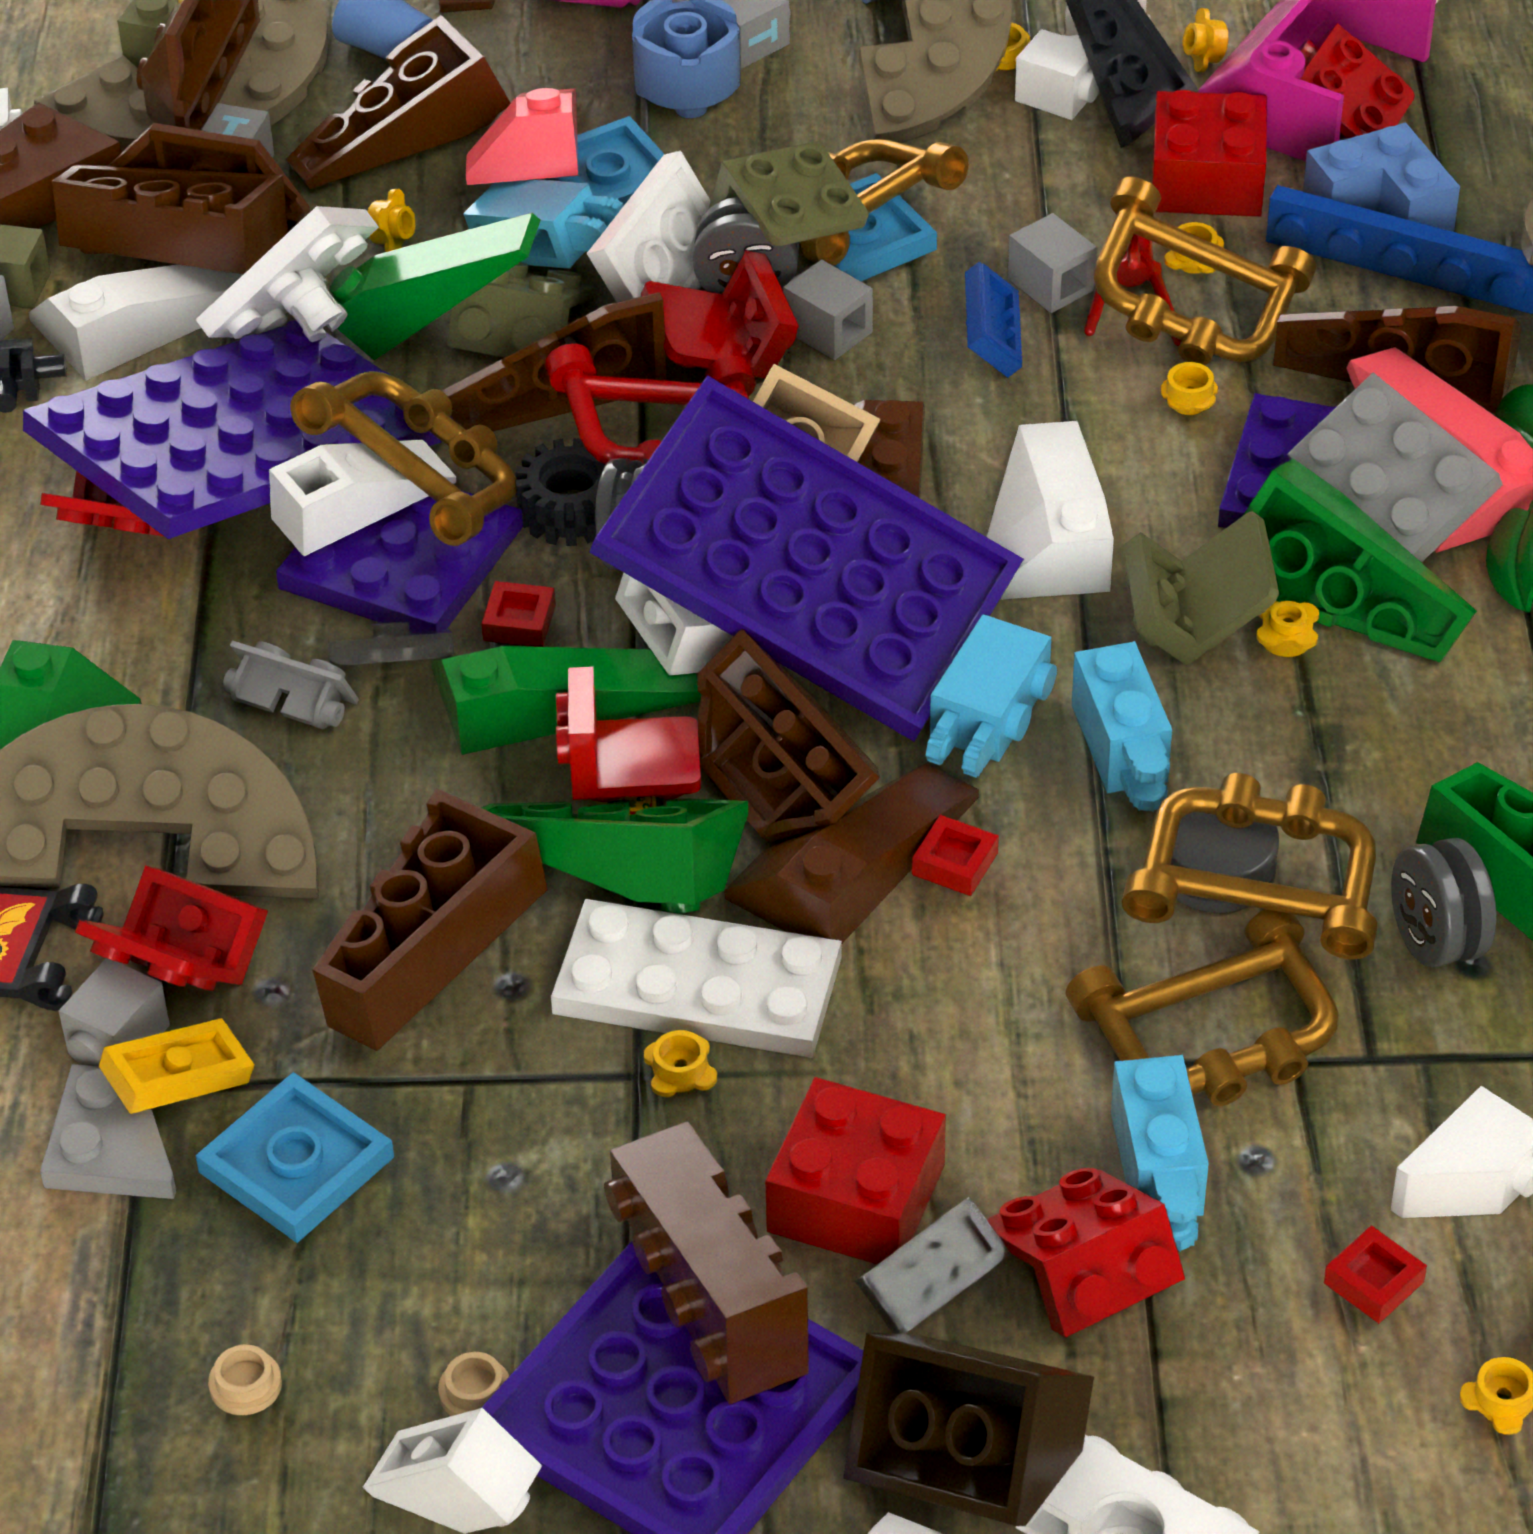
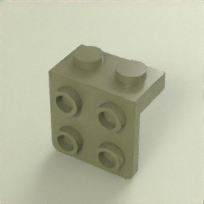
M820 141L722 161L709 206L711 208L722 200L738 196L749 214H752L759 223V229L767 241L775 246H783L859 229L866 225L869 216L868 210Z
M520 262L451 309L447 346L505 358L566 326L569 308L593 299L596 286L581 283V274L567 270L551 269L548 270L547 276L529 273L528 264Z
M1248 512L1182 561L1141 532L1123 545L1127 568L1125 580L1131 592L1134 610L1132 621L1136 632L1148 645L1159 646L1186 666L1208 650L1218 646L1222 640L1254 617L1264 613L1276 601L1279 594L1265 521L1255 512Z

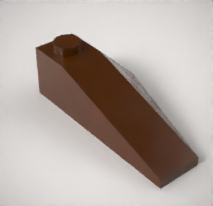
M440 15L397 45L386 57L390 66L374 83L364 79L353 90L356 101L344 113L327 116L286 158L287 163L310 189L468 136L478 128L491 124L497 115L504 111L511 102L485 57Z
M659 292L603 306L442 390L449 397L452 404V414L450 417L465 430L475 425H484L494 432L572 412L566 393L558 392L551 386L545 367L547 356L554 349L566 344H581L589 349L597 376L667 380L666 353L663 348L665 343L663 298ZM593 399L595 406L614 402V400Z
M1461 306L1281 314L1277 321L1273 366L1352 383L1346 369L1350 360L1396 347L1490 413H1495L1499 403L1508 392L1515 372L1522 326L1513 317Z
M925 763L860 798L835 824L788 837L763 850L724 890L725 899L785 932L839 940L842 945L912 870V857L939 815L958 821L979 798V789Z

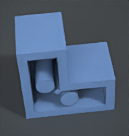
M1407 123L1389 126L1381 130L1307 150L1303 192L1454 232L1460 186Z

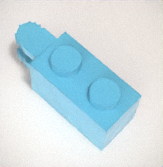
M535 179L493 183L463 215L468 228L473 229L533 212L541 221L529 256L521 262L534 266L570 269L585 251L588 252L623 208L624 202H620L618 198L613 199V197L608 199L605 196H593L588 183Z
M984 614L981 616L931 694L930 739L927 742L925 754L927 761L941 765L944 760L946 761V757L949 756L954 747L965 750L961 767L964 771L963 773L977 778L990 759L997 762L1000 761L1012 740L1021 741L1028 729L1033 706L1038 699L1044 701L1048 698L1055 683L1057 666L1050 663L1051 636Z
M1136 642L1074 652L1072 708L1107 793L1125 790L1127 797H1130L1129 802L1133 803V807H1137L1138 811L1154 812V810L1159 808L1161 802L1167 798L1168 794L1165 783L1168 782L1170 770L1172 727Z
M1183 1055L1115 1061L1111 1117L1126 1184L1165 1204L1176 1247L1181 1252L1183 1249L1194 1246L1195 1240L1198 1238V1223L1196 1221L1197 1216L1204 1215L1209 1166Z

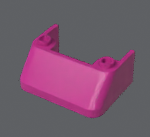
M1281 0L1198 90V93L1231 94L1243 92L1250 95H1267V148L1306 162L1307 150L1339 141L1344 95L1300 79L1304 74L1305 57L1298 48L1307 39L1316 44L1328 30H1331L1338 23L1353 37L1425 63L1430 54L1436 0Z

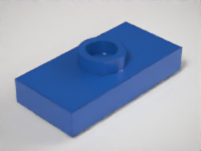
M978 262L965 272L968 348L1008 378L1022 368L1019 291L984 263Z

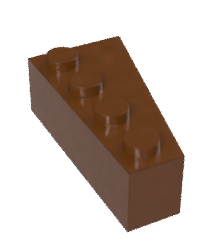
M39 102L0 130V224L39 229L56 220L52 181L73 165L108 166L121 154L119 141Z
M437 788L426 803L428 814L421 825H411L400 841L402 852L391 869H381L371 883L370 890L372 896L362 910L352 911L312 969L327 1027L375 1051H378L548 890L535 832Z

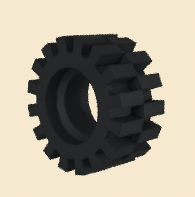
M578 438L573 439V446H564V440L557 439L553 440L554 449L548 450L544 444L535 447V457L527 453L521 459L522 466H517L515 472L517 508L522 509L523 527H529L530 535L537 539L545 533L546 543L553 545L557 544L559 537L566 538V546H577L576 537L584 536L587 544L592 543L596 537L595 508L597 489L605 464L597 461L584 448L581 439ZM567 489L583 490L581 493L571 495L556 493Z

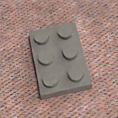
M1375 373L1366 378L1287 454L1289 460L1294 458L1343 493L1420 562H1423L1503 485L1498 472Z

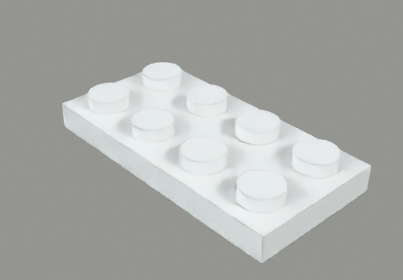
M585 899L551 995L552 1014L661 1033L686 1030L708 1041L813 1058L842 958L841 941Z

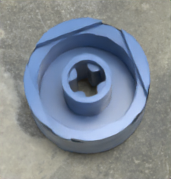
M651 0L636 12L633 19L632 47L634 88L637 95L646 98L656 105L675 109L676 113L681 117L697 118L706 113L707 107L722 102L738 89L741 82L740 33L736 14L730 5L722 0H690L680 2Z

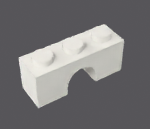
M1137 0L1146 12L1147 0ZM1066 3L1065 35L1041 29L1016 57L1015 101L1073 120L1087 102L1092 103L1096 99L1099 89Z
M1085 1435L1082 1453L1026 1526H1016L1018 1530L1025 1534H1259L1258 1530L1249 1526L1233 1510L1225 1507H1215L1184 1490L1168 1474L1160 1471L1151 1472L1121 1455L1108 1441L1097 1436Z

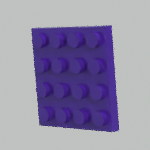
M631 1241L481 1408L542 1465L536 1476L631 1534H748L855 1405L863 1350L808 1319L809 1374L729 1405L716 1380L706 1382L702 1378L691 1350L692 1336L686 1325L676 1328L670 1320L661 1294V1288L664 1285L656 1272L651 1274L645 1273L635 1253L633 1241Z

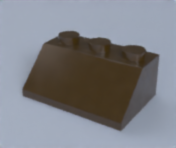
M866 1332L843 1479L1010 1525L1026 1526L1083 1451L1094 1376L924 1335Z

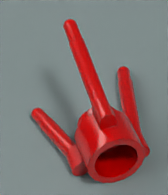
M1133 234L1117 271L1118 282L1123 286L1135 287L1141 285L1146 280L1150 281L1155 295L1164 299L1168 303L1170 310L1175 312L1162 278V266L1159 262L1153 260L1152 241ZM1095 290L1084 328V333L1087 336L1094 335L1105 304L1097 290ZM1171 336L1174 344L1180 346L1182 340Z

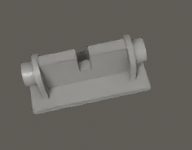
M233 640L230 647L240 658L241 663L238 669L230 668L227 671L223 680V690L231 693L233 701L273 713L283 692L288 694L281 709L284 717L322 730L329 725L337 727L341 723L345 710L344 704L340 703L341 700L358 704L359 698L345 680V672L329 662L312 659L308 665L292 660L286 651L267 642L258 641L255 647Z

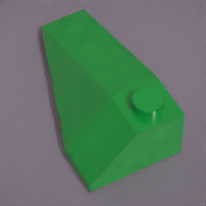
M532 212L377 254L357 268L352 265L346 267L338 274L330 286L333 298L347 312L346 319L337 329L375 361L529 256L541 220Z
M1294 458L1272 470L1243 514L1255 512L1265 521L1279 590L1276 601L1307 602L1313 604L1319 610V619L1316 623L1328 627L1336 625L1367 635L1372 641L1441 662L1477 612L1349 498Z
M12 640L0 666V749L28 731L64 715L96 707L142 704L141 699L73 647Z
M500 646L431 661L432 671L461 755L556 734V693L568 692V668H594L597 721L620 720L701 701L702 696L698 692V679L695 673L669 676L651 649Z
M691 798L668 799L667 806L640 809L633 815H630V800H615L606 804L584 806L578 809V814H573L572 804L569 802L491 803L480 807L535 832L542 863L636 902L661 903V910L670 913L697 911L701 908L700 902L724 891L749 814L748 801Z

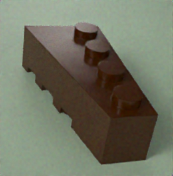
M73 165L52 181L59 246L77 248L85 254L109 253L243 275L288 233L283 175Z
M686 1121L611 1149L612 1180L604 1183L608 1205L618 1222L628 1220L634 1231L632 1241L635 1253L645 1273L651 1274L656 1272L664 1285L661 1288V1294L670 1320L676 1328L686 1325L692 1336L691 1350L702 1378L706 1382L716 1380L730 1405L809 1374L808 1287L797 1272L784 1276L779 1262L783 1261L781 1249L770 1234L758 1238L751 1208L740 1193L728 1197V1184L723 1169L689 1122Z

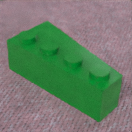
M1476 762L1431 785L1416 843L1432 846L1436 841L1449 838H1460L1468 842L1477 851L1488 871L1494 891L1496 911L1533 941V792Z

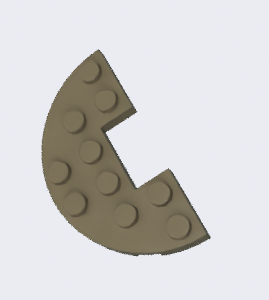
M258 0L260 22L219 102L220 104L269 112L270 125H273L293 111L307 97V86L313 80L316 73L322 74L329 50L327 16L322 0ZM125 56L109 62L34 100V105L39 102L119 141L121 153L154 123L146 112L143 90L137 87L138 68Z
M901 0L909 42L859 47V65L873 139H885L901 143L918 138L939 129L942 120L952 116L961 108L967 111L983 95L992 83V77L1006 53L1011 28V0Z
M126 704L96 707L67 714L46 722L19 736L0 749V886L60 888L67 829L191 834L186 879L227 895L318 899L319 871L317 854L308 819L299 798L286 777L272 760L240 734L214 720L192 712L165 706Z

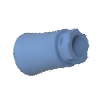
M339 0L333 16L332 30L337 41L363 49L386 60L388 54L397 45L434 19L418 11L404 0Z

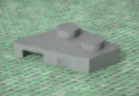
M72 1064L40 1169L44 1188L174 1199L176 1194L174 1176L152 1109L130 1114L98 1066Z

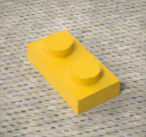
M223 1018L104 1047L98 1067L128 1112L133 1114L248 1084L255 1064Z

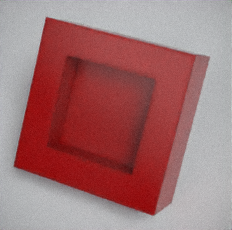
M495 581L481 623L483 641L543 647L556 606L555 588Z
M939 815L912 857V875L972 896L998 854L999 835Z
M1371 1225L1326 1266L1324 1284L1379 1324L1424 1283L1427 1265Z

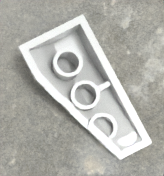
M176 264L100 275L76 284L72 288L46 299L28 313L30 322L60 354H65L66 360L87 381L200 329L201 327L195 319L232 286L242 274Z
M1078 421L1024 424L1018 427L986 536L1024 559L1000 600L1110 592L1114 538L1105 496Z

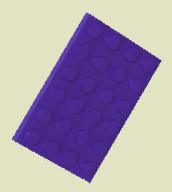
M293 320L285 326L260 334L246 335L239 341L214 349L199 350L192 356L167 364L153 365L145 371L121 379L103 381L98 386L71 395L53 397L49 402L23 410V431L164 537L171 539L269 504V469L320 445L362 443L340 425L320 435H310L303 432L295 424L290 410L291 400L297 391L315 382H326L334 387L360 373L369 371L389 373L381 370L356 353L353 348L346 346L327 332L326 337L314 342L309 341L299 323ZM370 395L353 404L398 441L424 440L429 447L442 442L430 431L418 433L409 428L405 422L403 410L386 398Z
M708 375L594 538L589 551L594 556L733 637L742 628L781 665L914 742L930 717L931 694L981 616L983 614L991 616L1024 560L1017 554Z

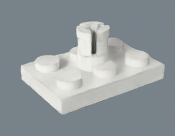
M681 151L662 156L587 252L588 257L617 303L641 297V291L648 281L699 290L701 287L693 269V251L698 223L709 209L711 201Z
M316 206L195 319L209 338L240 339L246 335L260 334L284 326L288 320L285 314L288 312L293 315L302 327L303 333L309 341L314 342L326 337L323 327L327 325L330 331L333 332L344 322L347 312L327 290V280L325 277L339 264H348L359 257L368 246L365 240L379 226L366 209Z

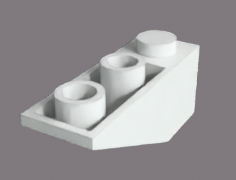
M424 440L400 441L451 483H456V476ZM363 443L320 445L269 469L271 519L303 556L313 553L429 496Z

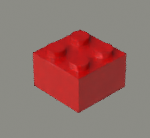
M1178 90L1175 92L1157 91L1152 184L1160 192L1161 200L1156 212L1262 217L1267 152V95H1250L1243 92L1231 94L1197 93L1189 90Z
M814 1077L765 1180L767 1232L899 1271L945 1166L946 1114Z

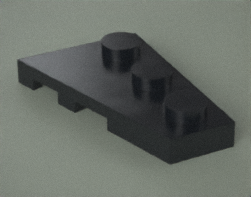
M1066 0L1121 148L1135 141L1155 124L1157 91L1175 92L1178 90H1189L1194 92L1198 89L1137 0Z

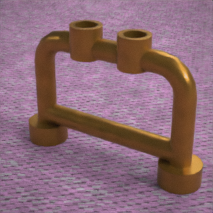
M873 139L855 143L837 154L829 153L847 181L850 171L865 163L885 161L902 166L857 194L869 213L923 179L930 186L944 190H954L963 183L969 168L966 152L961 147L943 142L934 143L926 150L892 140ZM849 231L801 241L800 246L803 255L809 261L817 263L822 259L835 266L844 259L848 252L850 235Z
M1125 177L1121 179L1110 201L1111 208L1117 216L1097 259L1094 282L1096 290L1104 302L1119 313L1129 317L1125 325L1127 332L1132 337L1144 342L1157 340L1160 331L1182 340L1178 353L1184 360L1203 365L1210 363L1213 354L1235 362L1254 361L1266 354L1275 342L1279 316L1286 314L1294 293H1302L1308 290L1317 269L1314 258L1307 252L1295 247H1280L1275 250L1267 268L1153 217L1161 200L1158 189L1150 182L1141 178ZM1133 234L1269 293L1251 337L1247 339L1230 337L1222 333L1221 327L1211 319L1205 317L1190 319L1170 310L1168 303L1157 295L1143 293L1138 296L1124 289L1119 284L1116 275Z
M369 371L360 373L334 387L326 382H315L297 391L291 400L290 410L292 418L303 432L310 435H320L337 425L342 426L434 499L436 503L431 508L429 515L430 526L435 536L447 545H461L478 535L483 528L484 517L507 504L516 494V476L511 467L496 454L497 439L493 431L484 425H475L465 430L450 418L452 414L451 401L440 390L431 389L420 394L399 378L386 373ZM370 395H377L388 399L403 410L404 419L409 428L418 433L430 431L449 446L450 457L457 466L464 469L475 467L491 480L492 485L472 496L464 493L353 404Z
M1233 773L1223 779L1221 789L1188 787L1173 792L1161 802L1154 816L1143 869L1132 872L1126 880L1122 907L1128 915L1146 923L1167 921L1174 914L1178 893L1323 919L1320 942L1327 952L1336 957L1351 960L1361 959L1372 953L1378 923L1376 918L1367 911L1376 861L1375 839L1368 827L1353 815L1324 808L1326 797L1321 790L1310 785H1296L1287 791L1285 801L1260 797L1261 785L1254 777L1243 773ZM1193 812L1216 815L1221 823L1232 828H1246L1252 825L1253 822L1279 826L1285 834L1299 840L1313 839L1318 834L1340 838L1350 848L1342 896L1171 865L1180 821L1184 816Z
M1268 909L1257 913L1246 926L1245 936L1252 945V950L1129 992H1125L1112 968L1105 965L1093 966L1076 975L1068 984L1065 992L1079 1019L1087 1022L1097 1021L1120 1061L1145 1059L1150 1057L1127 1020L1282 968L1312 1016L1311 1022L1305 1027L1291 1032L1284 1027L1270 1029L1263 1033L1255 1041L1254 1045L1231 1053L1223 1048L1210 1050L1201 1055L1193 1066L1186 1068L1192 1095L1204 1091L1210 1102L1215 1106H1224L1240 1098L1247 1089V1082L1244 1077L1263 1070L1267 1072L1272 1082L1277 1085L1287 1084L1296 1080L1308 1067L1305 1055L1311 1054L1328 1044L1337 1030L1339 1017L1333 997L1299 946L1305 933L1303 926L1295 914Z

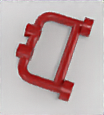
M581 344L562 345L554 349L545 360V367L551 386L556 391L566 393L579 437L584 447L597 461L605 465L614 458L630 459L631 461L637 460L644 463L643 459H650L662 441L656 439L648 440L637 447H626L612 442L605 436L593 399L687 405L702 384L597 376L591 353L587 347ZM741 356L720 358L713 362L705 373V378L708 375L749 399L756 386L750 364Z

